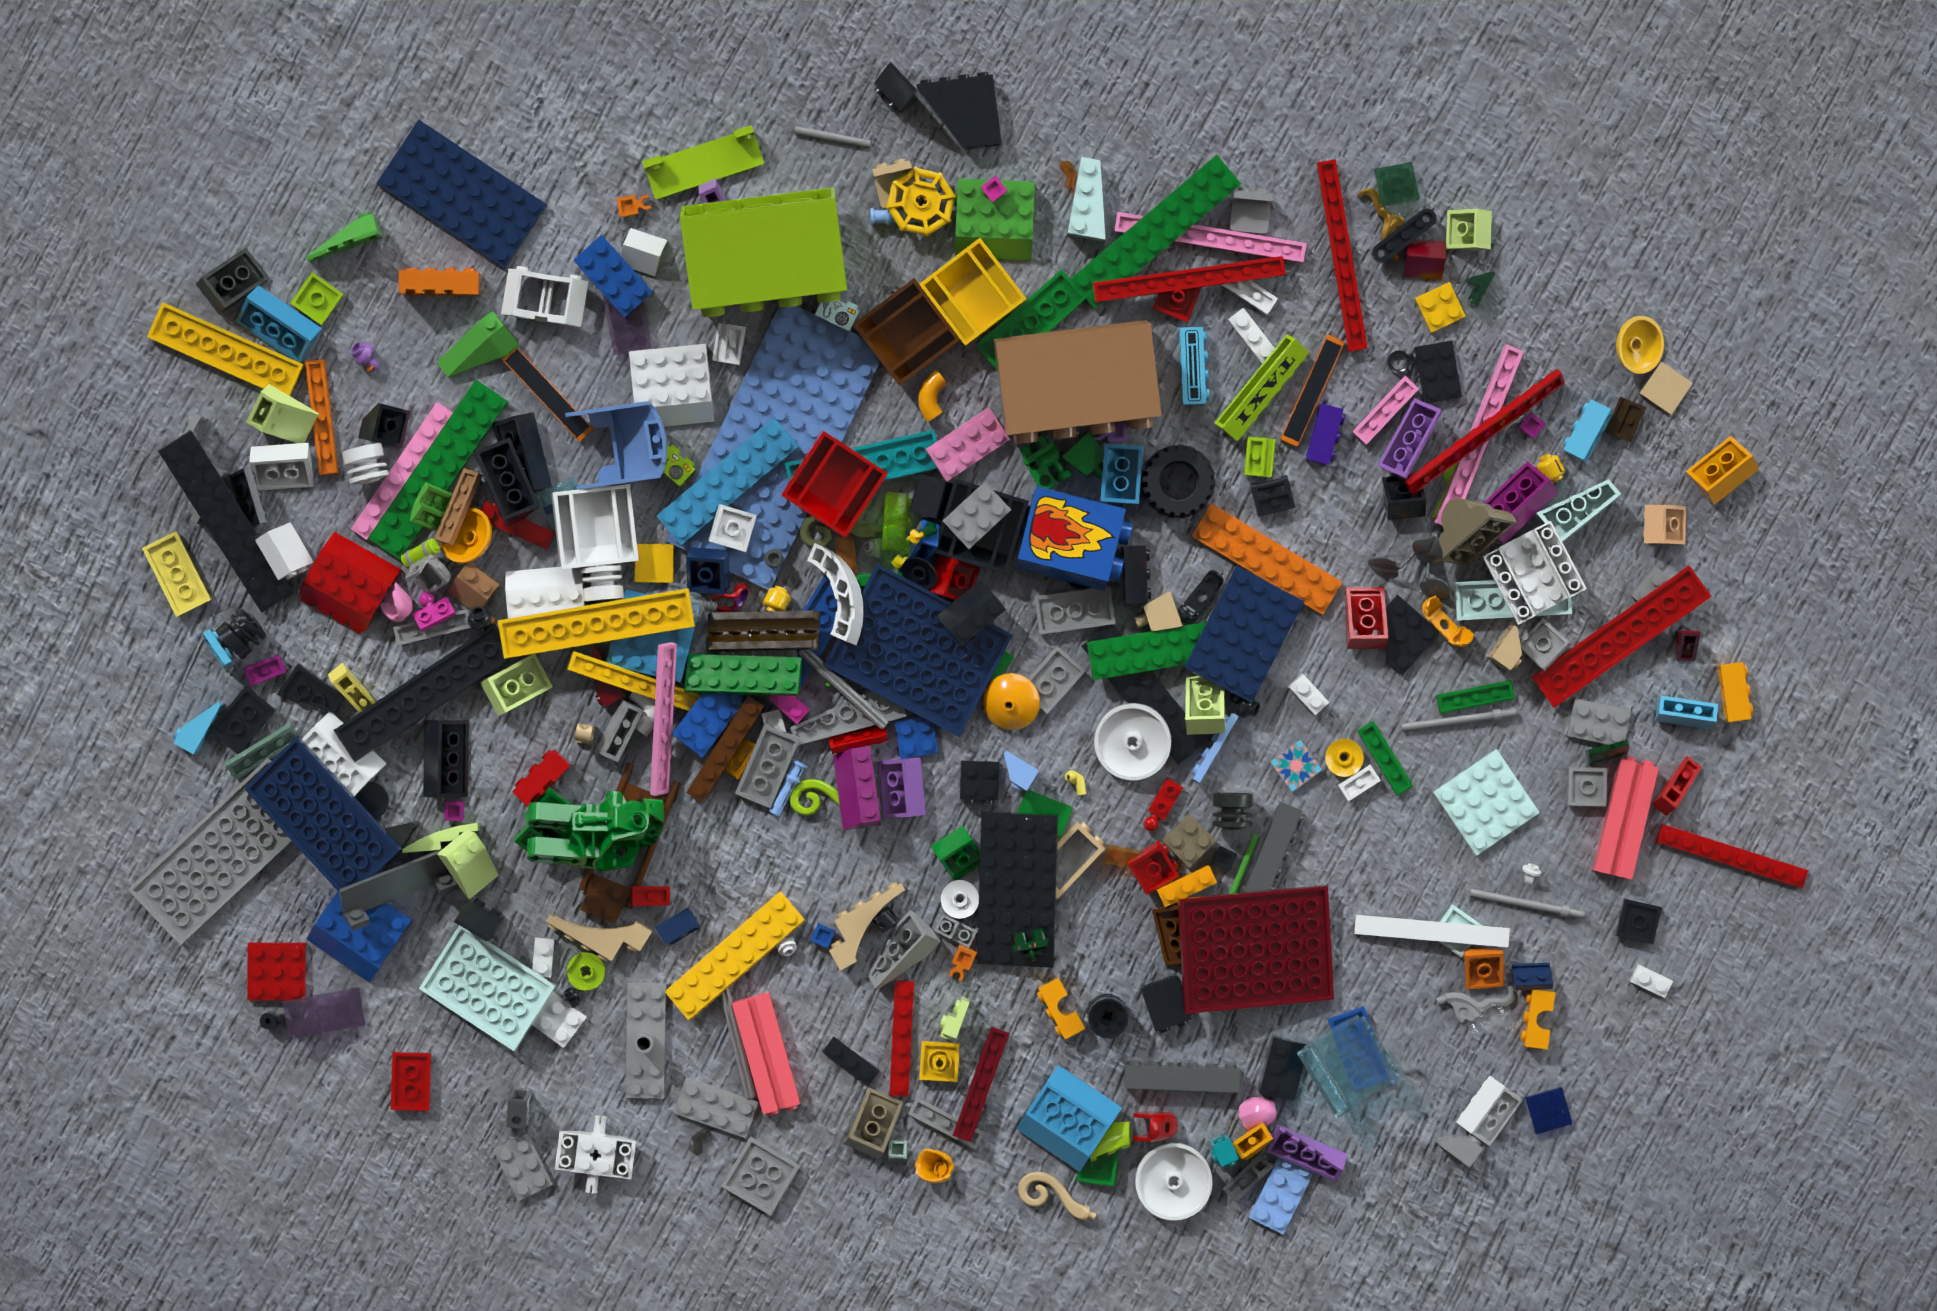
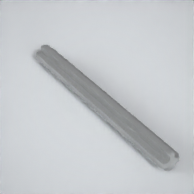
M811 650L799 651V654L871 721L880 729L885 728L888 721L833 670L823 666L824 662Z
M728 988L720 996L745 1096L747 1099L756 1097V1092L732 1006L733 1000L730 988Z

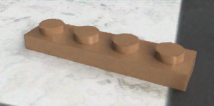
M463 469L434 539L454 545L482 478L480 473Z

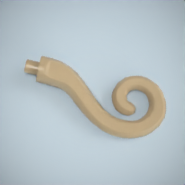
M1031 1172L1020 1180L1018 1194L1021 1201L1026 1205L1039 1207L1048 1199L1047 1188L1040 1184L1035 1187L1036 1191L1040 1193L1039 1198L1032 1199L1028 1195L1029 1185L1032 1182L1039 1181L1053 1188L1070 1215L1084 1222L1087 1219L1095 1220L1096 1213L1089 1211L1090 1207L1074 1201L1063 1184L1051 1174Z

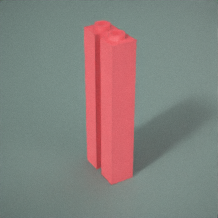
M1624 756V759L1618 758L1592 870L1632 880L1659 768L1654 767V762L1643 760L1641 764L1635 762L1636 758Z
M770 991L732 1002L763 1114L767 1113L768 1116L778 1114L779 1109L786 1108L787 1111L798 1108L797 1105L801 1101Z

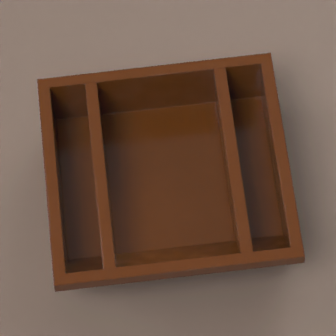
M915 278L853 324L899 386L961 340Z

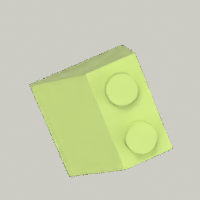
M1483 209L1447 210L1446 249H1491L1492 211Z

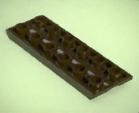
M811 610L709 613L707 619L706 652L819 650L821 612Z

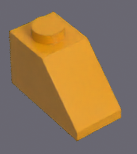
M1262 1122L1234 1141L1232 1145L1242 1160L1250 1159L1265 1149L1273 1140V1137L1264 1122Z

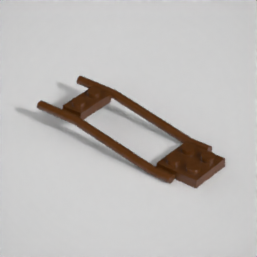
M627 763L616 791L622 793L626 802L638 801L642 803L643 798L663 800L665 825L681 783L673 781L667 798L660 795H651L650 791L627 783L634 767L633 764ZM658 841L648 846L633 886L642 885ZM586 868L578 888L587 892L580 910L616 924L623 906L629 909L633 908L631 906V888L592 874L594 869Z

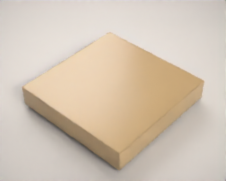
M1660 362L1639 394L1669 415H1672L1693 383L1663 362Z

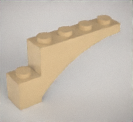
M894 882L886 887L888 890L882 894L878 891L870 896L871 900L866 903L862 900L853 905L854 909L850 912L844 910L836 915L835 923L845 941L842 942L839 939L832 943V948L829 949V952L840 971L857 962L856 952L866 928L884 905L905 890L902 882L899 884Z
M552 913L546 920L549 923L548 927L557 932L558 930L566 933L564 936L573 942L575 939L582 943L581 947L590 952L591 950L598 953L597 956L606 962L608 959L611 961L614 959L623 942L627 943L626 947L634 952L636 950L641 951L653 932L652 929L639 921L632 925L617 928H594L571 923Z

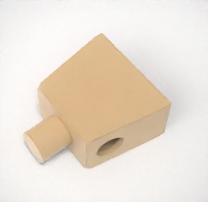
M1167 592L1143 605L1144 614L1134 617L1138 628L1149 625L1150 631L1182 626L1171 592Z

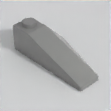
M912 910L898 922L895 927L896 933L892 940L889 939L886 945L888 947L884 954L878 957L868 975L876 989L881 988L928 956L941 942L934 930Z

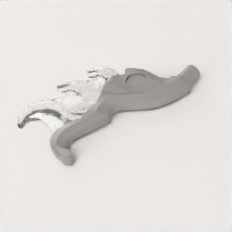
M1512 986L1507 987L1508 995L1506 997L1484 998L1481 1002H1476L1468 995L1460 992L1444 993L1443 996L1436 998L1438 1005L1446 1002L1450 1003L1456 1018L1461 1023L1467 1019L1469 1030L1477 1035L1480 1034L1476 1030L1477 1027L1496 1034V1031L1493 1030V1027L1496 1025L1507 1030H1514L1522 1022L1521 1020L1515 1022L1510 1015V1005L1514 1001Z

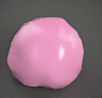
M394 583L385 595L383 603H380L383 614L391 621L401 622L412 612V599L397 583Z
M1250 1097L1244 1100L1239 1107V1118L1247 1131L1252 1130L1262 1122L1268 1127L1275 1122L1277 1116L1274 1101L1266 1097Z

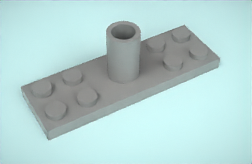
M628 982L625 1098L664 1099L666 983ZM640 1038H648L650 1046H642Z

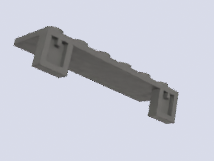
M441 850L340 889L342 914L351 930L354 931L370 924L369 917L365 913L366 910L433 884L441 896L459 889L458 883L437 855Z

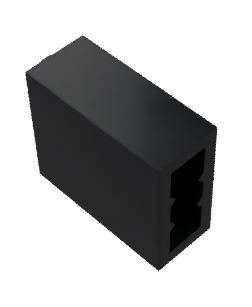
M1176 974L1140 987L1155 1032L1164 1033L1170 1031L1171 1026L1178 1025V1027L1189 1024L1188 1020L1192 1018L1190 1014L1184 1013L1183 992Z

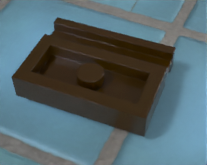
M1620 397L1605 432L1632 443L1647 408Z

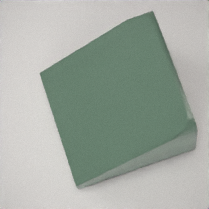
M888 1141V1164H907L908 1141Z

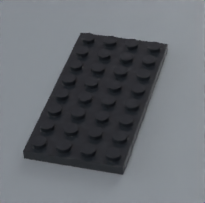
M981 812L977 964L1054 967L1059 815ZM1043 928L1045 936L1049 937L1050 943H1048V946L1035 948H1042L1043 954L1036 955V961H1032L1030 956H1023V952L1029 951V949L1013 951L1015 943L1014 934L1017 932L1025 931L1028 941L1033 940L1032 930Z

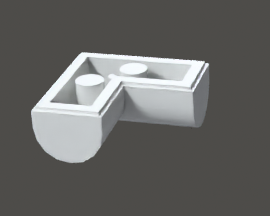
M632 692L629 699L643 709V713L635 728L647 737L654 727L655 700Z

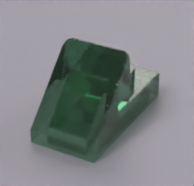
M1491 271L1464 280L1477 287L1476 290L1473 289L1468 297L1471 301L1468 305L1473 308L1478 307L1495 272Z

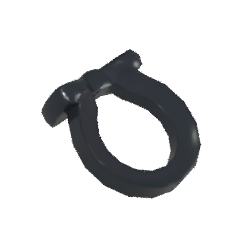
M1401 350L1394 351L1388 356L1387 365L1395 373L1406 371L1412 373L1414 354L1409 353L1408 355ZM1400 354L1408 359V365L1402 369H1395L1392 366L1391 361L1395 355Z

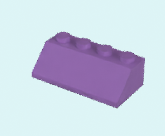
M1414 398L1377 466L1402 480L1407 479L1443 410Z

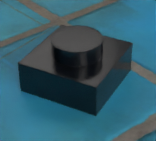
M1219 846L1212 863L1230 871L1237 853Z

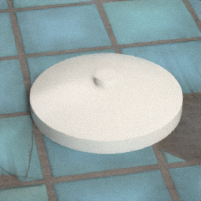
M1128 703L1117 706L1101 719L1096 729L1094 738L1096 755L1103 767L1116 777L1126 780H1141L1150 777L1159 771L1168 759L1171 750L1169 727L1157 711L1146 705Z
M1182 1143L1162 1144L1150 1150L1139 1163L1135 1177L1136 1191L1144 1207L1155 1216L1166 1220L1186 1219L1200 1211L1208 1201L1212 1190L1211 1170L1205 1158L1194 1148Z

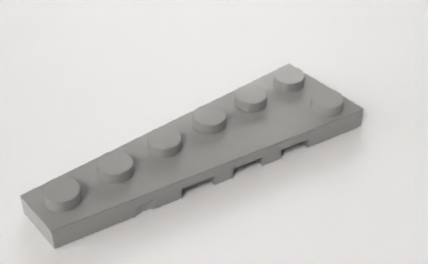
M873 691L861 695L887 721L906 717L905 708ZM848 701L790 728L792 735L800 738L798 745L876 724L851 701Z

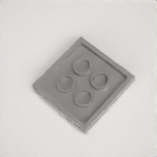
M750 1136L721 1187L771 1216L800 1165Z

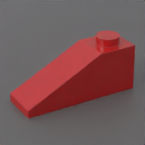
M1686 756L1661 788L1651 805L1666 816L1678 807L1702 766Z

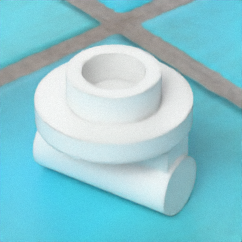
M790 935L779 943L776 948L780 955L790 956L797 949V945L793 936Z

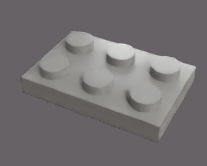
M984 482L950 513L943 522L970 549L1011 509Z
M1056 646L1028 677L1038 690L1040 708L1048 714L1085 673V670Z
M1574 698L1566 736L1608 745L1624 741L1626 739L1631 710Z
M529 1132L523 1134L522 1137H517L493 1149L518 1201L553 1185L552 1179Z

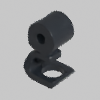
M886 907L872 921L884 933L899 918L890 907Z
M288 1006L291 1021L285 1018L284 1013L278 1016L275 1012L269 1011L260 1017V1025L264 1029L276 1028L280 1023L285 1028L295 1026L298 1022L295 1006Z

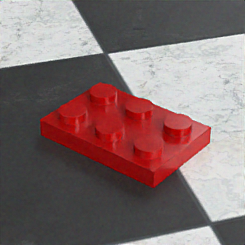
M392 1052L391 1110L430 1111L432 1053Z

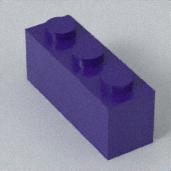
M1323 403L1319 405L1305 460L1326 466L1329 465V462L1333 463L1335 451H1333L1334 443L1338 444L1341 434L1338 432L1339 425L1343 426L1346 414H1343L1344 409Z

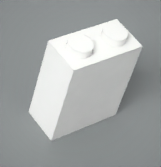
M291 522L270 530L255 540L278 580L285 577L289 580L296 576L297 573L300 575L309 570L307 566L313 563Z

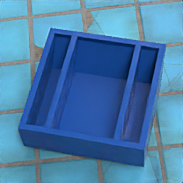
M337 891L313 926L307 940L368 982H371L414 919L390 902H386L366 910L365 913L369 917L370 924L352 931L343 917L340 894Z

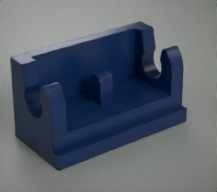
M686 908L655 928L665 945L670 947L700 929L701 926L693 912Z

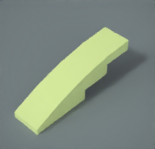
M480 822L438 831L417 840L403 848L402 851L403 853L441 850L443 849L444 841L455 840L461 835V832L466 830L479 831Z

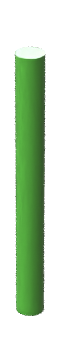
M1252 835L1229 894L1238 892L1260 839L1259 836Z

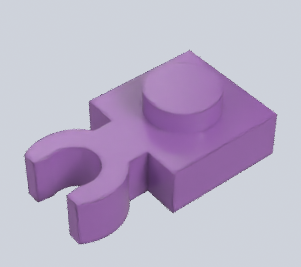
M1126 422L1114 423L1115 432L1103 433L1100 437H1094L1095 441H1101L1108 437V443L1127 442Z

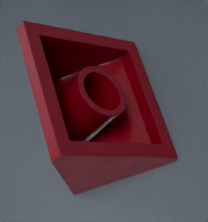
M1415 239L1408 244L1405 250L1404 277L1442 280L1446 261L1445 242Z

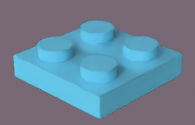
M210 629L204 632V641L225 670L231 666V653L226 647L224 649L221 647V639L216 632L212 633Z

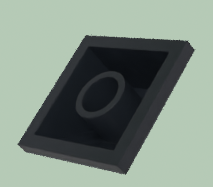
M377 403L362 419L358 438L402 448L410 411Z

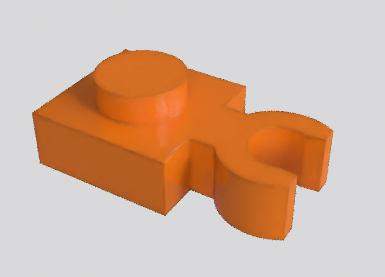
M635 195L616 198L620 218L638 215V209L640 208L643 210L652 209L651 205H643L645 199H650L649 195H643L639 200H636Z
M959 945L952 961L956 967L951 969L949 976L952 977L954 972H959V981H962L965 975L964 969L970 970L977 952Z

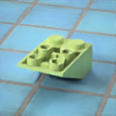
M269 384L260 392L246 423L263 433L295 443H305L319 413Z

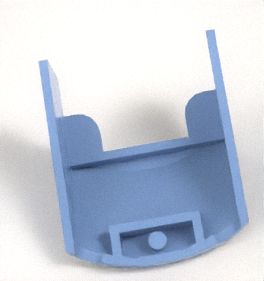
M650 401L565 413L566 417L589 414L590 423L594 427L603 428L610 426L615 465L604 466L599 470V483L576 486L577 490L661 478L667 460V437L661 417Z

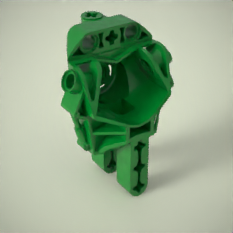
M610 791L605 794V800L600 805L583 804L581 806L543 802L530 803L528 805L529 826L563 829L566 832L564 839L529 838L527 840V859L531 862L576 865L579 868H591L599 872L630 867L635 862L638 849L653 845L658 841L664 825L663 800L643 798L642 803L638 801L626 802L621 792Z

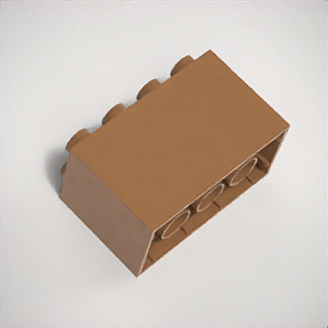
M1146 320L993 339L1004 431L1007 435H1013L1015 444L1038 441L1037 431L1051 430L1054 439L1076 437V427L1085 425L1090 426L1092 434L1115 432L1114 422L1128 420V427H1131V429L1154 427L1153 417L1162 416L1151 323Z

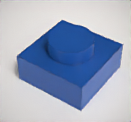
M818 923L810 941L828 948L836 930Z

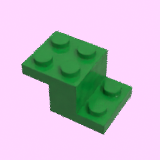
M550 787L535 801L573 805ZM527 810L524 813L526 826L513 838L516 844L527 851V840L529 838L564 839L566 830L529 826Z

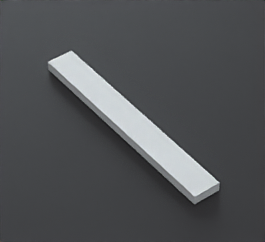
M1356 915L1354 934L1508 947L1510 928Z

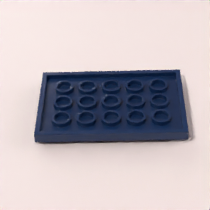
M1236 566L1183 668L1252 703L1305 601Z

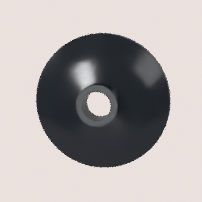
M910 557L902 564L901 573L904 578L927 590L933 588L936 584L937 572L927 560L919 557Z

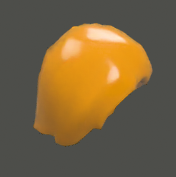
M924 1149L919 1153L915 1161L916 1174L923 1181L943 1183L951 1178L952 1171L954 1170L952 1158L939 1150Z

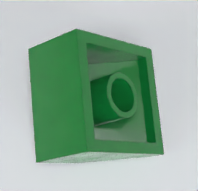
M963 825L931 846L953 881L960 879L980 865V850Z

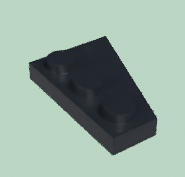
M300 663L296 665L276 694L333 713L337 711L345 699L341 692Z

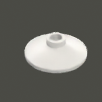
M956 880L949 883L941 894V905L944 911L954 918L969 917L975 912L979 904V895L976 888L964 880ZM958 895L963 896L964 900L962 902L956 901Z

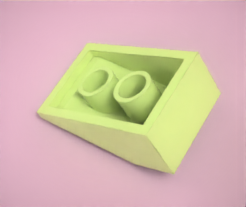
M532 654L480 682L498 716L553 687L536 654Z
M1186 676L1185 720L1187 735L1225 733V689L1200 676Z
M464 831L437 854L468 899H471L498 876L486 847L475 832Z

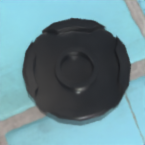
M369 781L355 796L374 819L382 816L389 805L388 792L376 782Z

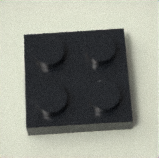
M1624 898L1615 936L1654 944L1662 907Z

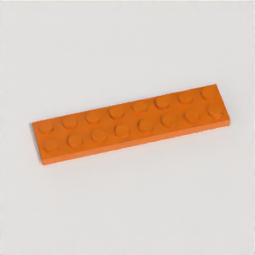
M1212 503L1191 537L1256 576L1305 601L1303 604L1321 615L1324 614L1342 584V581Z

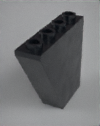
M980 72L975 77L965 74L959 75L958 79L952 80L950 77H942L936 82L926 79L921 80L920 84H917L919 94L963 150L1002 145L993 74L989 75L988 72Z

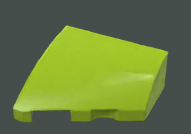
M1113 1122L1091 1154L1090 1160L1096 1161L1097 1156L1105 1153L1111 1155L1117 1150L1130 1147L1132 1136L1130 1122Z

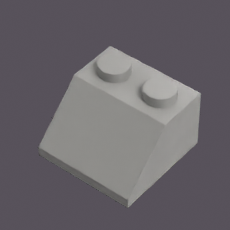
M1460 1133L1440 1136L1434 1139L1441 1147L1468 1167L1473 1164L1483 1150L1480 1146L1481 1142L1470 1133L1468 1136Z

